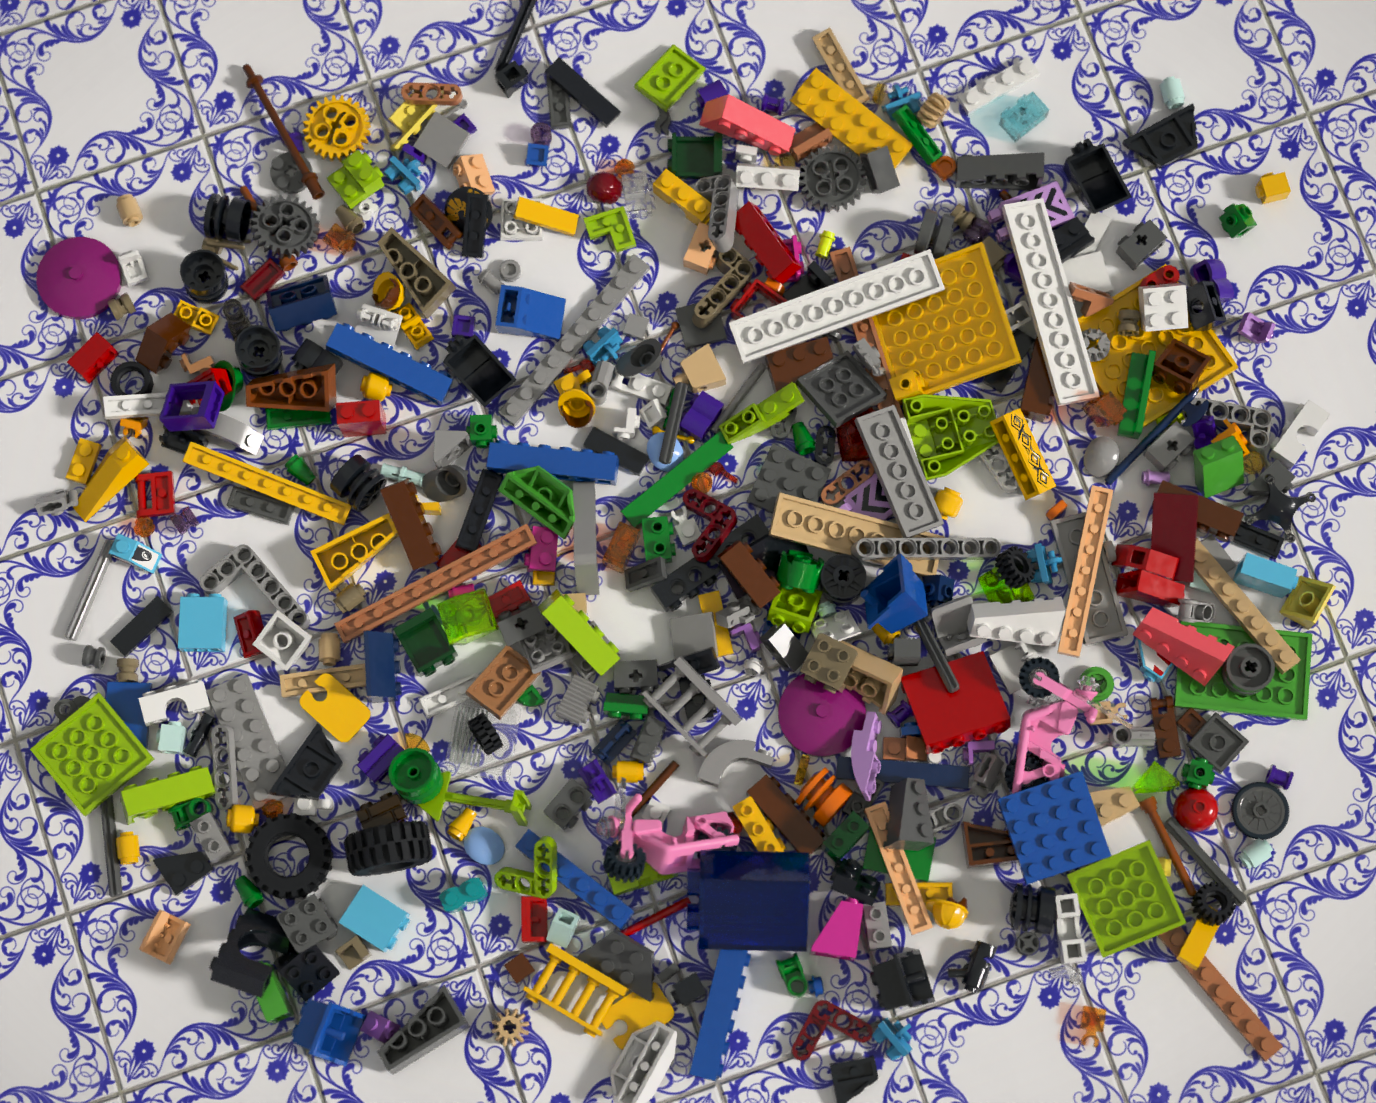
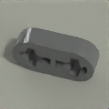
M797 407L791 410L793 413H790L787 418L771 426L770 432L774 439L782 441L789 436L797 414ZM781 422L785 423L783 430L786 432L778 435L775 428H779Z

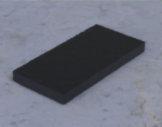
M769 533L748 544L753 550L751 555L754 559L757 560L759 558L767 568L764 570L768 577L772 575L774 578L777 575L782 551H785L786 554H789V550L809 553L806 545L768 536ZM719 561L718 564L734 597L738 600L747 595L722 562Z

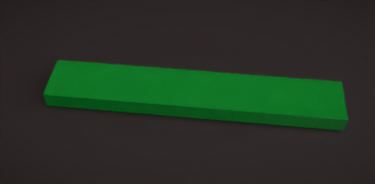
M719 431L620 512L631 526L635 528L642 522V519L651 515L734 447L727 443L724 435Z

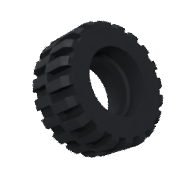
M403 821L378 825L351 833L344 840L348 870L353 876L381 875L402 871L428 863L433 856L428 826L422 821Z

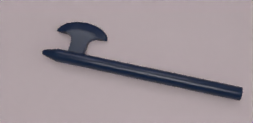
M1199 387L1193 389L1189 395H1185L1104 479L1110 486L1182 411L1187 414V419L1182 424L1184 427L1193 425L1203 417L1209 406L1208 400L1198 406L1191 403L1196 397Z

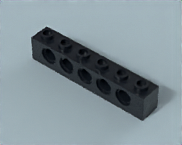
M756 514L730 532L709 561L719 562L720 560L717 556L736 540L743 543L742 539L750 536L755 541L768 534L769 529L759 515ZM692 558L669 574L667 579L653 585L651 592L665 612H668L670 609L673 612L682 606L683 600L688 597L692 599L700 593L699 589L705 585L709 587L717 582V577L723 574L720 566L716 569H710L707 567L709 561L698 562L695 558ZM692 573H699L701 579L693 582L689 579V576ZM675 585H681L684 588L680 594L673 593L671 589Z

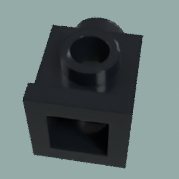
M514 60L495 74V80L506 96L510 98L515 91L528 83L527 76L529 74L523 65L519 66Z

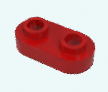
M1171 265L1163 266L1141 281L1140 286H1148L1149 283L1153 285L1177 283L1180 277L1179 271ZM1165 273H1171L1172 278L1166 277Z

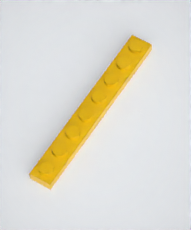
M190 442L183 458L184 463L343 526L352 508V505L194 442Z

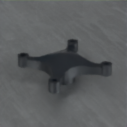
M1267 474L1265 481L1269 487L1268 499L1258 512L1246 515L1244 521L1248 525H1252L1258 520L1273 521L1283 528L1285 539L1289 543H1293L1295 541V536L1291 532L1293 515L1304 503L1314 502L1316 496L1312 492H1308L1300 497L1287 496L1277 489L1274 483L1275 478L1271 474Z

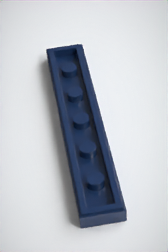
M837 757L836 779L856 780L851 757ZM878 759L881 762V770L876 775V778L883 783L896 784L905 778L925 779V785L930 787L967 790L969 788L970 767Z

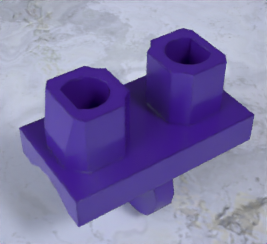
M1203 415L1200 420L1192 425L1195 438L1194 447L1196 450L1212 444L1211 440L1218 435L1215 419L1212 415Z
M597 759L577 770L598 805L617 793Z

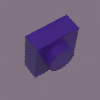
M454 314L452 337L462 335L465 339L471 338L474 335L476 318Z

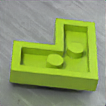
M624 206L583 218L590 240L610 234L616 253L637 247Z

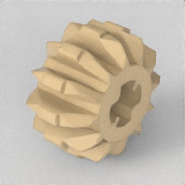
M932 93L917 113V119L923 126L929 129L935 128L947 113L950 101L942 94Z
M506 1008L505 1017L500 1012L497 1013V1016L501 1019L500 1022L492 1020V1024L498 1025V1028L492 1029L491 1032H500L495 1040L498 1042L504 1037L503 1046H507L510 1039L511 1045L515 1047V1038L523 1043L524 1039L520 1034H529V1031L522 1029V1027L529 1026V1022L521 1023L526 1015L523 1013L516 1018L518 1009H514L512 1016H510V1010ZM509 1021L516 1025V1030L513 1029L514 1032L511 1034L508 1030H505V1025L508 1026L506 1023Z

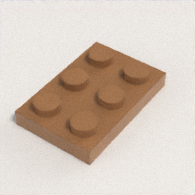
M506 645L466 690V695L500 720L541 672L533 674L528 660Z

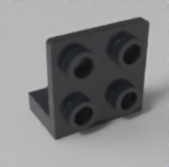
M813 261L808 266L807 273L783 294V297L789 301L836 283Z
M317 944L302 953H297L292 946L287 955L282 954L273 962L278 972L304 1001H308V999L313 997L340 974L339 970L319 949Z

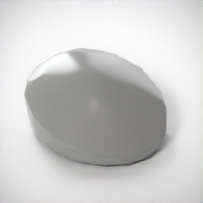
M1105 436L1097 437L1087 446L1083 457V464L1090 475L1104 477L1116 467L1120 450L1113 439Z

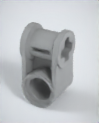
M1178 598L1180 603L1178 616L1175 618L1179 621L1209 623L1214 619L1216 609L1213 604Z
M949 803L929 810L934 826L932 825L933 834L960 822L963 816V809L960 805ZM951 808L956 809L959 812V817L954 820L948 818L947 810Z

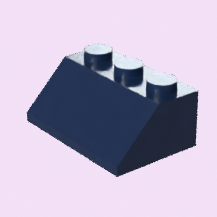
M327 274L266 292L268 310L276 332L288 331L295 326L309 325L313 321L326 320L337 315Z
M364 631L367 697L372 703L398 701V695H402L401 682H397V674L401 673L400 660L396 661V652H400L399 639H395L393 633Z

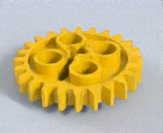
M333 95L332 101L324 97L325 103L322 104L316 101L318 107H310L312 114H305L309 121H303L306 127L303 129V133L307 135L304 139L306 143H309V149H314L316 156L321 153L323 160L329 156L331 162H333L335 157H338L339 162H341L342 156L347 158L357 148L362 151L364 150L361 143L368 144L365 136H371L370 130H368L371 128V124L367 122L369 116L365 114V108H359L360 104L358 101L353 104L351 97L345 101L343 95H341L339 100H336L335 95ZM330 113L337 114L334 118L327 117ZM349 121H355V124L352 126L346 125ZM321 131L328 132L325 136H319ZM340 139H347L343 144L337 143Z

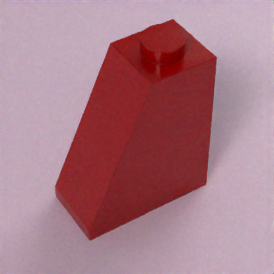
M1145 570L1119 573L1115 586L1117 596L1168 608L1179 606L1178 598H1184L1185 596L1184 584Z

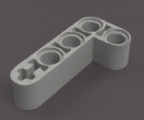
M727 174L701 178L695 183L694 189L711 202L708 237L718 252L725 253L733 247L739 191L732 178Z
M1194 398L1191 402L1193 405L1198 406L1208 400L1209 406L1206 415L1214 416L1215 426L1226 427L1223 420L1227 418L1231 424L1235 422L1240 430L1247 431L1246 440L1248 444L1246 447L1251 453L1261 452L1268 444L1272 416L1269 411L1204 398ZM1213 410H1219L1222 413V417H1216L1213 414ZM1234 414H1241L1243 421L1236 420ZM1256 417L1262 418V419L1264 420L1265 424H1264V425L1258 424V423L1256 422V419H1255V418H1256ZM1252 438H1259L1262 445L1254 444Z

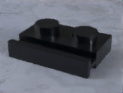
M1077 216L1053 231L1062 263L1095 242V238L1089 234V231Z

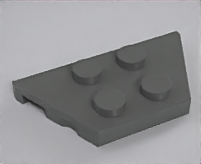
M615 929L578 955L577 959L649 1002L653 1000L654 951Z

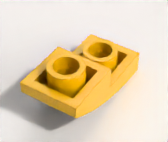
M180 300L174 312V315L191 325V329L208 335L212 334L220 317L202 307L198 308L183 300Z
M410 302L393 312L403 316L400 327L416 350L434 339Z

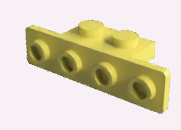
M403 101L388 118L403 133L390 149L392 151L398 149L401 151L404 144L409 142L407 140L411 134L416 135L421 130L422 126L420 124L425 119L429 120L433 116L434 109L438 105L408 104Z

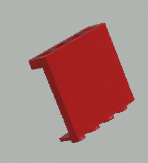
M984 651L948 662L959 683V690L953 693L948 692L935 666L902 676L900 682L901 689L908 699L925 744L926 754H937L945 748L959 747L967 741L981 740L989 734H1000L1010 728L1011 718Z

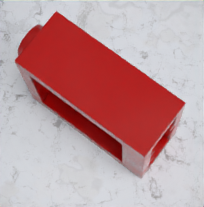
M756 278L753 283L749 282L743 290L744 295L740 300L737 298L730 307L731 318L734 320L743 318L744 316L740 313L757 292L775 305L788 300Z

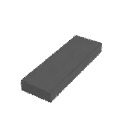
M546 75L551 130L572 128L569 95Z
M233 486L227 503L229 508L288 526L295 509L293 505L237 486Z

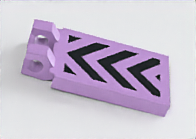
M1058 181L1000 202L999 208L989 211L986 218L989 225L1004 219L1002 212L1004 204L1041 198L1044 199L1052 229L1066 224L1075 216ZM1007 226L996 231L995 237L998 243L1010 239Z
M876 473L847 494L843 500L845 504L839 507L840 509L885 521L893 515Z

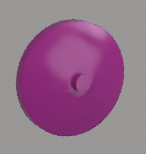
M88 237L68 238L55 244L43 256L37 270V288L42 300L56 314L68 319H88L108 309V301L116 300L122 285V270L114 253L102 242Z
M801 674L789 683L779 702L778 719L783 735L794 748L810 756L831 757L846 751L852 746L854 730H863L866 718L865 702L862 700L863 696L855 690L849 691L847 688H844L842 693L836 691L833 694L823 688L825 684L819 681L813 684L804 679L805 674Z

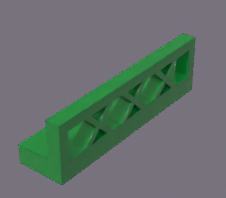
M1149 350L1147 355L1135 352L1131 354L1117 436L1138 440L1142 434L1156 351Z

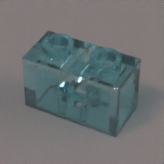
M1031 92L1028 96L1024 94L1017 100V104L1013 108L1008 107L1001 113L999 125L1015 142L1048 116L1049 108L1034 92Z

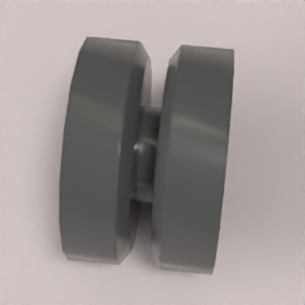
M926 209L914 253L918 254L929 249L930 244H932L931 253L933 258L937 259L944 256L946 248H949L954 231L952 227L955 216L944 214L940 224L936 225L937 211Z
M1250 643L1237 646L1221 666V677L1224 685L1231 692L1240 696L1257 694L1271 682L1275 673V663L1271 654L1265 648Z

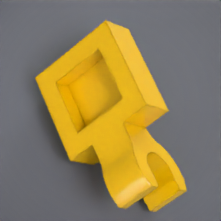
M589 370L581 372L577 377L571 372L554 381V384L559 394L568 389L582 390L580 387L591 382L592 376Z

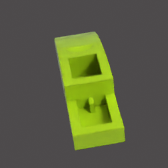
M791 382L759 404L753 403L720 424L719 428L727 443L732 444L761 432L790 415L789 411L803 403L804 399L796 384Z

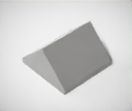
M435 430L433 460L437 469L451 465L472 446L469 434L466 431Z

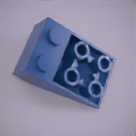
M501 285L495 323L497 333L560 340L566 299L524 287Z

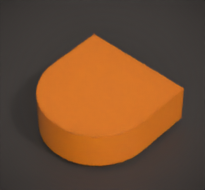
M942 156L933 162L930 167L945 182L955 173L956 163L953 158Z
M769 277L767 278L765 285L783 296L786 288L781 283L772 281Z
M1060 500L1046 513V517L1050 521L1054 520L1067 509L1068 505L1063 500Z

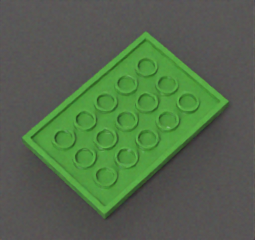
M1180 621V624L1184 626L1191 625L1196 627L1197 632L1207 637L1210 634L1218 638L1217 641L1224 645L1229 643L1235 646L1234 649L1246 643L1256 644L1241 626ZM1276 630L1301 660L1283 675L1275 667V673L1271 682L1260 692L1251 696H1240L1231 692L1223 683L1221 667L1206 686H1203L1176 666L1174 707L1306 721L1308 716L1312 633Z

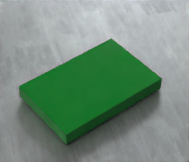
M870 827L863 869L888 874ZM935 837L933 844L920 851L904 850L915 880L929 881L936 842Z

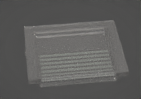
M458 693L444 771L509 783L522 705L514 703L499 720L468 695ZM481 713L488 717L503 743V747L490 755L485 754L467 723Z

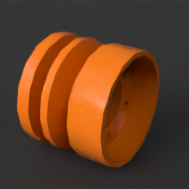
M826 767L808 780L795 801L799 806L806 799L809 801L804 807V811H808L815 806L817 810L813 818L823 827L838 813L854 793L844 783L834 788L832 784L836 779L835 775H832L826 781L824 778L829 773Z

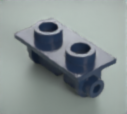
M620 719L592 752L605 764L609 765L637 735V732L632 729L630 724Z

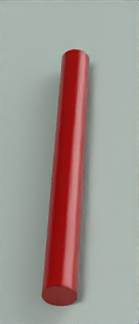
M687 896L626 927L620 932L629 937L691 905V902Z

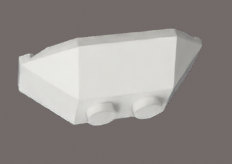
M656 1021L652 1025L632 1033L610 1073L614 1095L613 1102L646 1103L654 1096L675 1057L677 1031Z

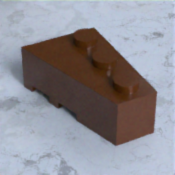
M827 337L794 345L765 356L774 393L791 382L796 384L798 378L833 359Z
M736 540L717 557L739 583L741 589L751 598L750 601L761 609L781 593L778 589L780 584L772 575L768 577L764 571L767 569L759 558L757 560L754 559L751 555L753 550L748 543Z
M962 822L961 828L967 868L1018 863L1007 830L1004 831L988 826Z

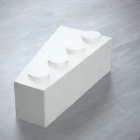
M1062 596L1054 597L1052 600L1036 598L1034 601L1029 602L1012 600L1011 603L1005 604L1000 602L971 604L967 626L970 637L1055 647L1066 609Z

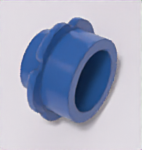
M813 975L812 980L808 981L810 994H815L817 998L818 995L824 994L821 976L814 977Z

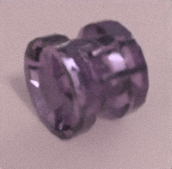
M538 122L532 126L530 131L532 142L534 144L549 145L552 141V134L548 124Z

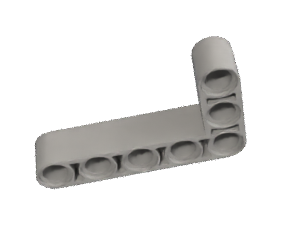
M573 482L575 522L573 523L574 567L577 593L599 595L595 482Z
M248 545L237 546L200 577V586L208 595L219 594L246 572L277 610L293 622L296 617L304 616L303 623L298 625L304 631L310 626V618ZM250 552L247 560H240L242 553ZM226 566H233L230 574H223ZM263 568V573L260 576L256 577L253 575L255 569ZM209 580H216L214 587L206 588ZM270 584H277L274 592H267ZM290 600V606L282 609L280 606L282 601Z

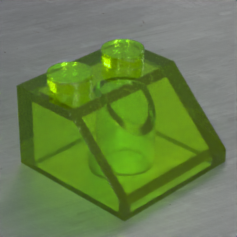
M485 589L453 596L437 604L449 645H466L498 630Z

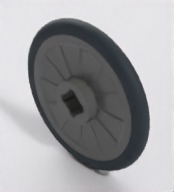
M1254 782L1245 785L1236 793L1232 801L1231 813L1235 825L1243 834L1253 839L1260 838L1265 840L1277 836L1286 827L1289 819V805L1284 794L1275 786L1264 782ZM1259 806L1265 811L1262 815H1259L1256 811V808Z

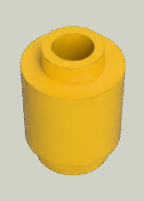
M617 761V765L612 766V778H617V783H638V781H643L644 763H638V761Z
M133 832L120 833V837L116 838L117 857L120 860V864L138 863V858L140 857L138 835H134Z

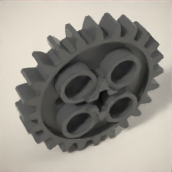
M826 145L824 152L818 148L817 155L810 152L811 159H804L805 165L800 166L802 172L799 179L802 180L799 181V187H803L801 194H807L806 201L813 200L812 207L820 204V211L825 206L829 213L832 207H835L836 212H839L840 206L847 210V203L854 206V198L860 200V193H864L865 187L862 185H866L867 179L863 178L866 176V171L862 170L863 163L857 164L859 156L852 158V150L846 154L845 147L838 151L837 145L834 146L833 150H830L829 146ZM828 162L832 163L833 178L835 180V189L837 193L836 196L833 195L832 180L831 178H829L830 169ZM842 164L846 169L838 170L836 166ZM823 168L825 172L822 174L817 173L815 169ZM847 184L850 188L843 190L839 186ZM826 187L829 191L821 193L818 189Z
M280 194L278 200L271 196L270 203L264 199L263 206L257 205V210L253 211V218H251L250 224L252 225L251 233H254L253 240H258V247L265 246L264 252L272 250V256L279 253L280 259L283 258L284 254H287L289 259H291L293 253L300 257V251L306 254L308 248L312 249L314 242H317V235H319L320 230L318 228L319 221L316 220L317 213H312V206L305 208L306 201L301 204L298 203V197L292 201L290 195L283 199ZM280 238H285L287 241H282Z

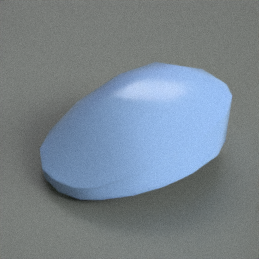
M659 432L649 439L647 453L656 468L669 472L683 461L684 453L676 439L671 463L668 465L660 463L659 456L665 432Z
M483 826L475 827L469 830L464 838L466 853L479 864H495L500 861L504 854L502 839L489 828Z

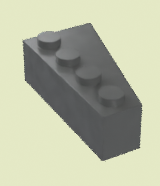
M1044 152L981 156L962 155L957 157L955 188L1032 191L1040 188L1044 178Z
M445 985L438 990L439 992L432 999H429L424 1004V1007L415 1016L413 1015L408 1020V1023L400 1031L398 1030L377 1051L387 1070L392 1075L470 1028L459 1006Z

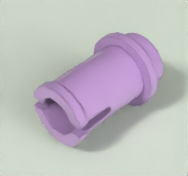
M1147 469L1142 472V484H1146V486L1161 484L1162 480L1170 483L1169 471L1159 472Z

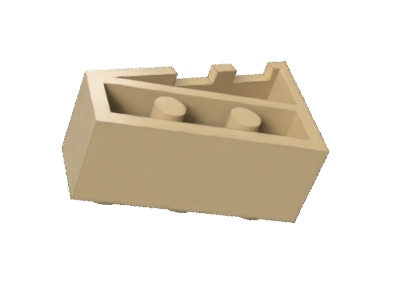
M1130 786L1090 792L1101 827L1140 807Z

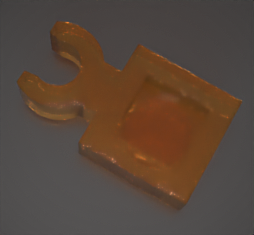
M1083 1006L1080 1029H1085L1086 1034L1081 1038V1045L1086 1044L1088 1037L1093 1039V1047L1096 1048L1099 1045V1038L1096 1032H1103L1106 1009Z

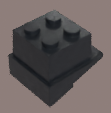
M919 949L893 954L894 959L872 966L873 972H870V977L873 985H878L880 993L876 994L880 1008L884 1007L885 1011L906 1006L916 1008L936 1002Z

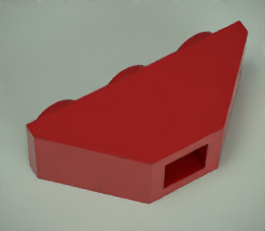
M1117 544L1115 550L1116 561L1112 562V566L1133 571L1145 570L1174 580L1179 558L1144 547Z

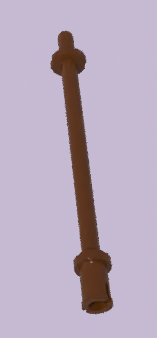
M245 64L243 71L248 78L246 86L249 89L254 88L303 175L301 179L302 184L308 188L313 200L322 198L325 192L317 181L318 176L315 172L309 171L261 86L263 77L255 75L251 66Z

